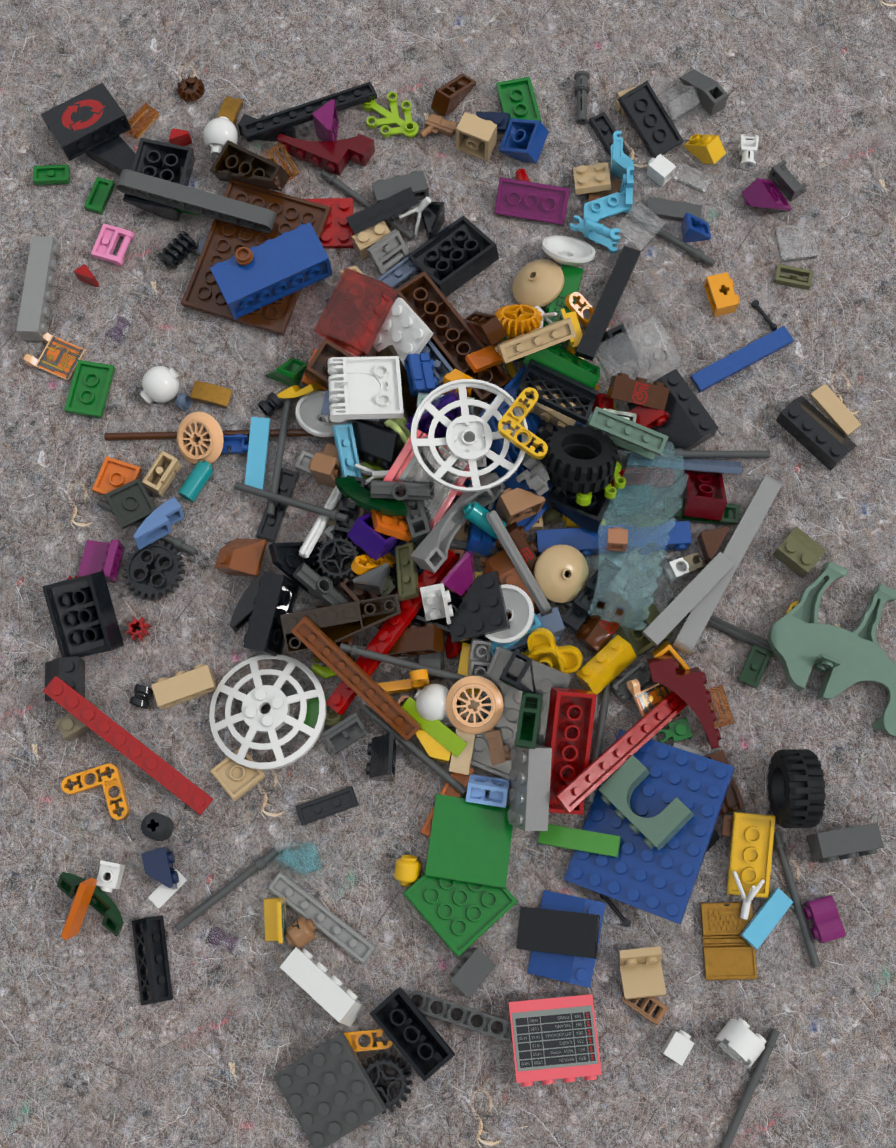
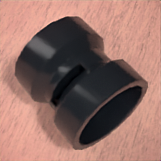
M273 392L267 395L266 400L258 403L259 408L269 418L274 415L275 410H279L284 406Z
M136 684L134 696L130 698L129 703L148 709L150 704L149 698L153 696V690Z

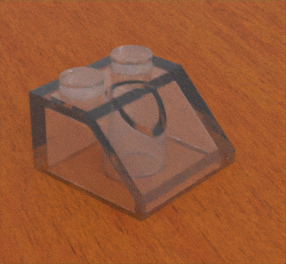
M676 84L657 96L673 124L679 123L684 116L695 113L696 109L701 107L695 86Z

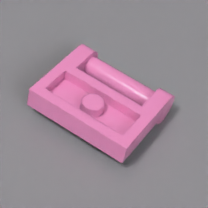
M103 224L92 249V257L122 266L126 250L135 234L126 229ZM119 237H124L117 255H112Z

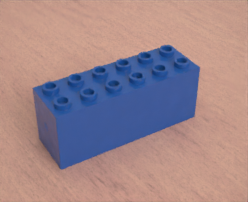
M310 222L301 224L290 232H284L279 237L268 239L257 247L249 248L253 252L254 258L248 265L238 264L235 260V255H233L230 259L218 262L213 267H210L215 282L234 320L333 275L329 257Z

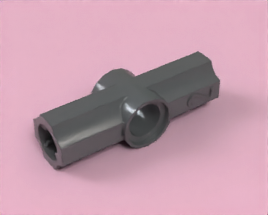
M371 480L370 498L429 500L430 483L404 482L401 480ZM403 486L406 491L404 494L398 495L395 493V488Z
M302 563L293 573V577L308 588L311 597L315 599L320 598L328 606L348 602L347 598L333 587V583L328 577H321L307 564Z

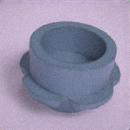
M179 393L175 399L177 408L185 411L191 407V399L188 394Z

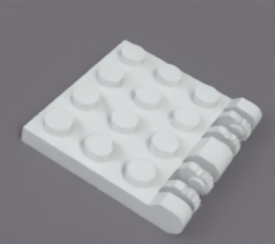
M399 356L332 357L328 359V374L330 375L328 387L329 401L331 403L329 410L332 422H343L349 419L404 418Z

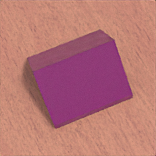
M331 99L312 113L316 135L322 141L337 140L339 119L335 100Z

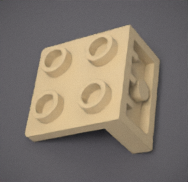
M661 946L619 950L618 963L624 998L626 1000L666 995L661 966Z

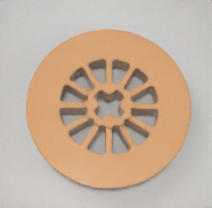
M193 412L187 415L181 421L177 431L179 450L183 457L191 464L196 465L198 461L203 462V460L212 464L220 456L223 449V432L219 423L211 415L204 412Z
M468 676L458 680L452 685L446 696V713L450 722L457 729L468 734H481L491 730L499 722L503 713L504 703L500 690L492 681L481 676ZM474 688L480 689L477 697H475ZM466 689H472V697L469 696ZM482 691L486 692L487 696L479 699ZM464 692L468 700L460 697V694ZM488 697L491 700V703H482ZM459 699L466 704L457 705V700ZM471 700L479 702L480 705L477 707V711L469 708ZM482 706H491V711L482 708ZM466 707L461 713L458 712L457 708ZM480 710L488 714L486 719L482 716ZM469 711L466 720L463 719L461 715ZM471 713H473L474 722L468 721ZM476 713H478L482 721H476Z

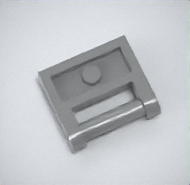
M396 229L367 249L380 276L410 254L399 231ZM400 251L398 254H396L394 257H392V258H391L390 260H388L386 263L382 264V263H383L385 260H387L389 257H391L392 255H394L396 252Z

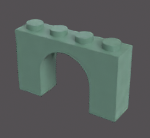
M632 755L598 789L602 793L600 798L608 806L612 803L617 808L614 812L622 820L626 817L631 822L628 826L636 834L641 832L645 836L643 841L651 849L656 847L660 851L694 814L677 797L660 814L654 817L643 818L634 814L630 805L632 792L650 772Z

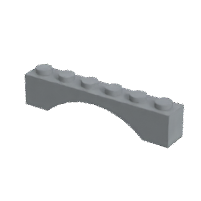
M490 472L479 476L481 486L500 479L497 474ZM502 483L494 488L480 492H463L410 555L421 569L435 573L447 559L448 550L455 534L467 521L463 517L465 505L468 502L476 501L485 507L498 498L501 490L506 488L505 485Z

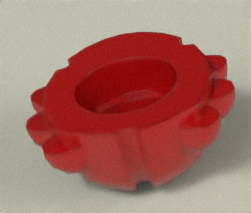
M448 636L445 643V653L448 659H453L460 654L462 644L461 642L452 643L451 636Z

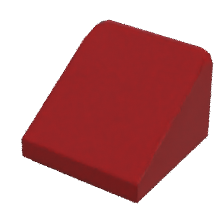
M172 128L169 136L170 144L180 146L192 144L189 131Z
M85 264L74 270L78 280L95 287L99 286L95 276Z
M598 393L591 411L593 412L596 406L614 410L613 399L606 398V394Z

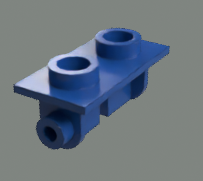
M223 435L224 443L221 454H228V447H231V454H245V452H248L249 439L247 435Z

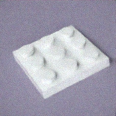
M397 298L369 342L378 352L393 344L405 367L404 360L407 355L420 354L434 333L402 298Z

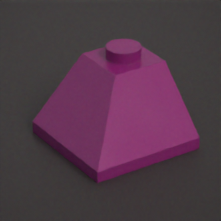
M757 178L742 192L745 197V203L750 207L790 211L792 209L774 181Z
M471 550L464 554L441 581V583L460 596L464 593L467 594L475 581L474 554Z

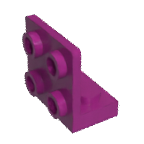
M111 539L110 543L87 540L78 576L104 571L106 581L116 583L124 551L122 543Z

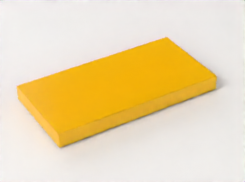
M733 811L726 887L727 894L740 895L733 876V871H736L746 896H748L753 885L756 887L760 880L764 879L765 882L755 897L768 898L775 828L774 815Z

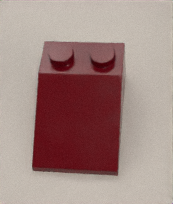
M684 470L683 515L691 518L699 517L708 520H722L727 504L722 473Z

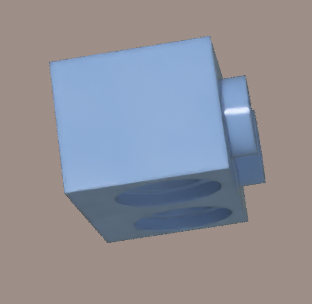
M470 774L466 802L506 808L510 780Z

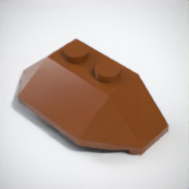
M504 549L487 558L483 574L497 571L501 585L509 584L521 588L530 597L535 614H539L540 611Z

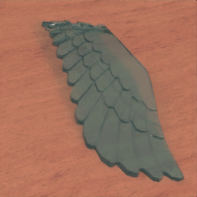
M668 441L662 455L656 454L653 461L633 452L630 454L623 477L626 479L625 488L617 489L616 497L611 500L598 529V577L588 615L600 616L602 620L611 623L614 621L620 623L619 626L632 630H644L647 626L643 621L650 615L648 608L654 600L652 594L658 588V583L655 581L661 576L663 567L659 565L666 556L664 549L670 541V535L668 534L676 524V519L673 516L682 507L683 498L680 496L686 488L689 477L687 474H683L685 466L683 456L675 455L672 442ZM621 527L628 529L626 552L606 551L608 528ZM598 601L606 603L604 609L597 607ZM617 608L624 610L623 616L615 614Z

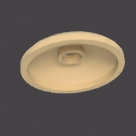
M540 259L532 261L525 265L515 276L512 284L513 296L522 305L528 304L530 307L548 305L560 294L564 286V273L561 267L552 260Z
M560 544L551 546L540 554L535 563L533 575L546 599L553 602L566 603L576 599L584 589L589 579V568L585 557L579 550L569 545ZM565 571H568V577H565Z

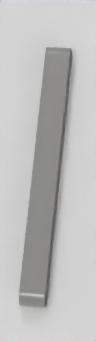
M768 475L764 476L722 553L735 565L690 611L672 644L673 647L688 655L691 654L783 483Z

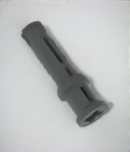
M578 71L574 74V79L576 80L574 92L577 95L576 123L580 125L587 123V94L590 91L588 86L590 74L587 71Z

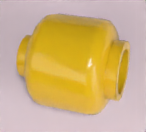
M401 855V858L395 861L394 878L400 881L402 886H412V883H415L420 878L421 862L417 860L416 856Z

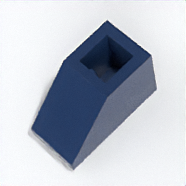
M163 847L141 853L145 874L170 889H178L179 876L173 868V863H175L173 851Z

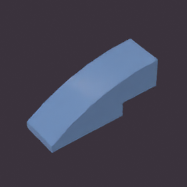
M175 497L155 509L139 526L133 536L138 550L171 533V525L185 518L182 506Z

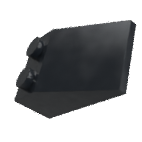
M553 486L545 502L578 526L598 533L612 505L613 499L606 498L604 489H599L598 492L592 493L591 503L588 506H581L576 503V494H573L571 491L565 492L560 487L556 488Z
M394 733L372 738V743H368V755H371V761L367 763L366 775H369L372 781L394 782L397 741Z

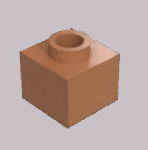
M621 527L608 528L606 551L626 552L628 529Z

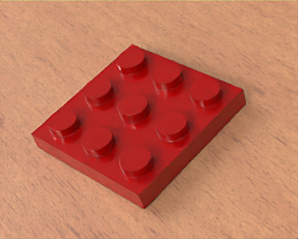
M353 198L304 199L331 207V213L320 239L323 248H353V232L346 219L353 215Z

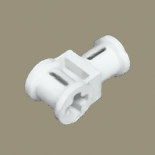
M740 134L738 150L739 156L742 157L740 168L743 170H751L756 167L754 157L758 148V135L751 137Z

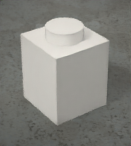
M659 154L648 162L646 175L663 187L674 176L676 166Z
M680 1029L679 1032L673 1030L661 1053L682 1066L695 1043L690 1041L691 1036Z

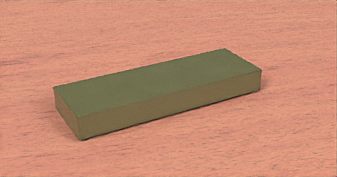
M413 542L395 547L398 598L400 601L419 597L417 563L410 556L416 549Z

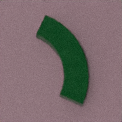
M355 477L335 479V484L339 491L346 498L355 501L357 506L369 511L371 509L381 511L383 515H407L408 510L403 500L370 498L371 492L363 488L356 481Z

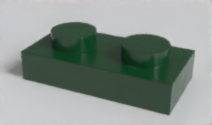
M753 645L738 681L756 689L772 653Z

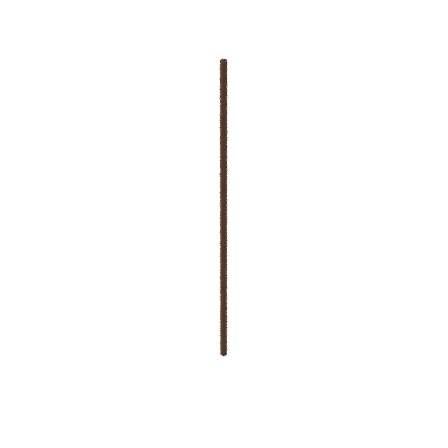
M271 429L269 437H279L280 429ZM287 429L286 437L315 435L308 433L304 429ZM250 430L222 431L223 435L243 434L248 437L250 435ZM177 432L105 433L104 438L105 440L177 439Z

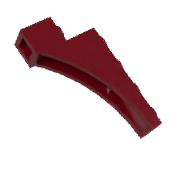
M283 134L277 137L278 148L282 153L289 154L298 160H303L315 167H320L329 173L339 176L349 161L365 167L375 152L374 140L358 134L356 137L336 141H307Z
M670 654L647 659L653 683L659 682L683 699L698 717L711 749L718 748V741L721 740L719 729L714 727V722L717 720L714 710H710L709 703L712 702L710 692L705 690L704 684L707 683L705 672H701L698 667L676 672L679 670L676 658L673 659Z

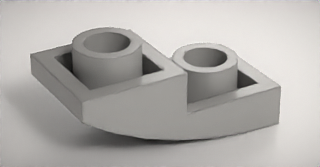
M471 639L468 676H481L485 678L490 666L491 640Z

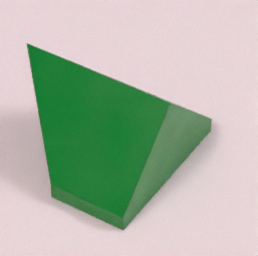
M292 357L279 368L264 376L288 386L299 385L308 363Z

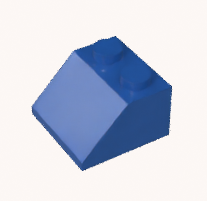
M510 118L499 151L521 162L537 164L549 131L541 121Z

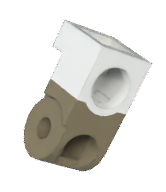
M697 552L670 561L664 569L671 583L702 570L705 565Z

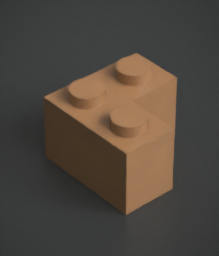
M327 443L321 453L316 452L314 458H311L309 470L317 483L333 488L336 486L335 479L341 477L340 463L336 445Z

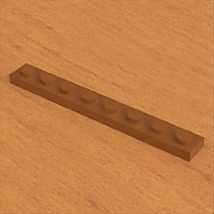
M304 616L291 630L301 642L406 741L421 728L422 725L307 616Z

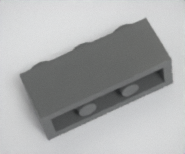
M423 170L413 171L402 176L397 175L385 180L380 179L372 183L376 203L411 187L415 198H418V200L429 197V188Z

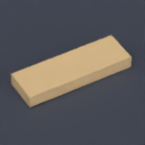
M823 384L810 394L812 400L846 436H849L862 425L826 384Z

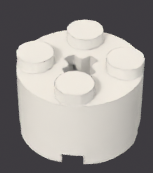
M731 1018L717 1035L715 1041H721L719 1046L736 1062L741 1059L745 1062L742 1066L750 1069L765 1049L767 1041L760 1034H754L749 1030L750 1025L743 1019Z

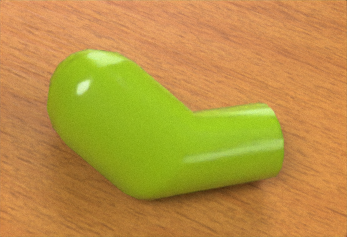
M314 663L311 668L313 673L324 679L336 676L328 666L323 667Z

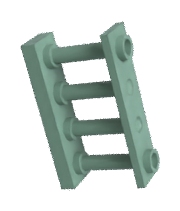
M597 406L593 414H590L588 422L584 426H590L594 430L602 431L604 435L607 434L613 440L616 446L652 461L656 454L662 455L669 437Z

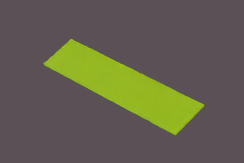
M409 696L402 707L422 725L421 728L458 758L467 746V743L438 719L429 721L421 717L416 708V701Z

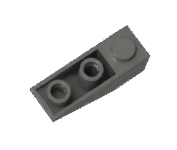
M694 69L680 77L682 83L710 116L725 108L728 94L718 82Z

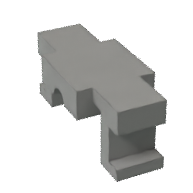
M528 454L525 455L522 464L530 472L528 470L523 471L516 477V480L520 483L525 479L529 488L535 490L541 496L549 490L547 481L550 478L546 466L540 460L534 459Z

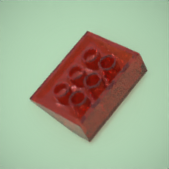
M345 268L313 331L356 357H365L368 355L399 292L382 281Z

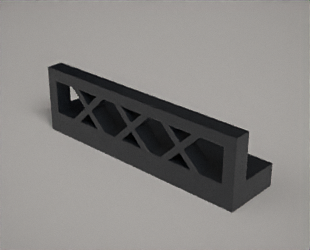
M411 187L346 219L355 235L418 204L419 200L415 198Z
M163 915L132 921L141 1005L173 1000ZM141 923H142V930H143L142 934H141V932H140V924H141ZM148 989H149V991H150V1000H148V994H147V990H148Z

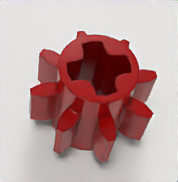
M133 617L131 623H126L129 626V630L125 633L132 635L131 639L133 641L136 638L143 641L146 635L150 636L147 629L151 626L148 623L144 624L145 619L143 617L140 621Z

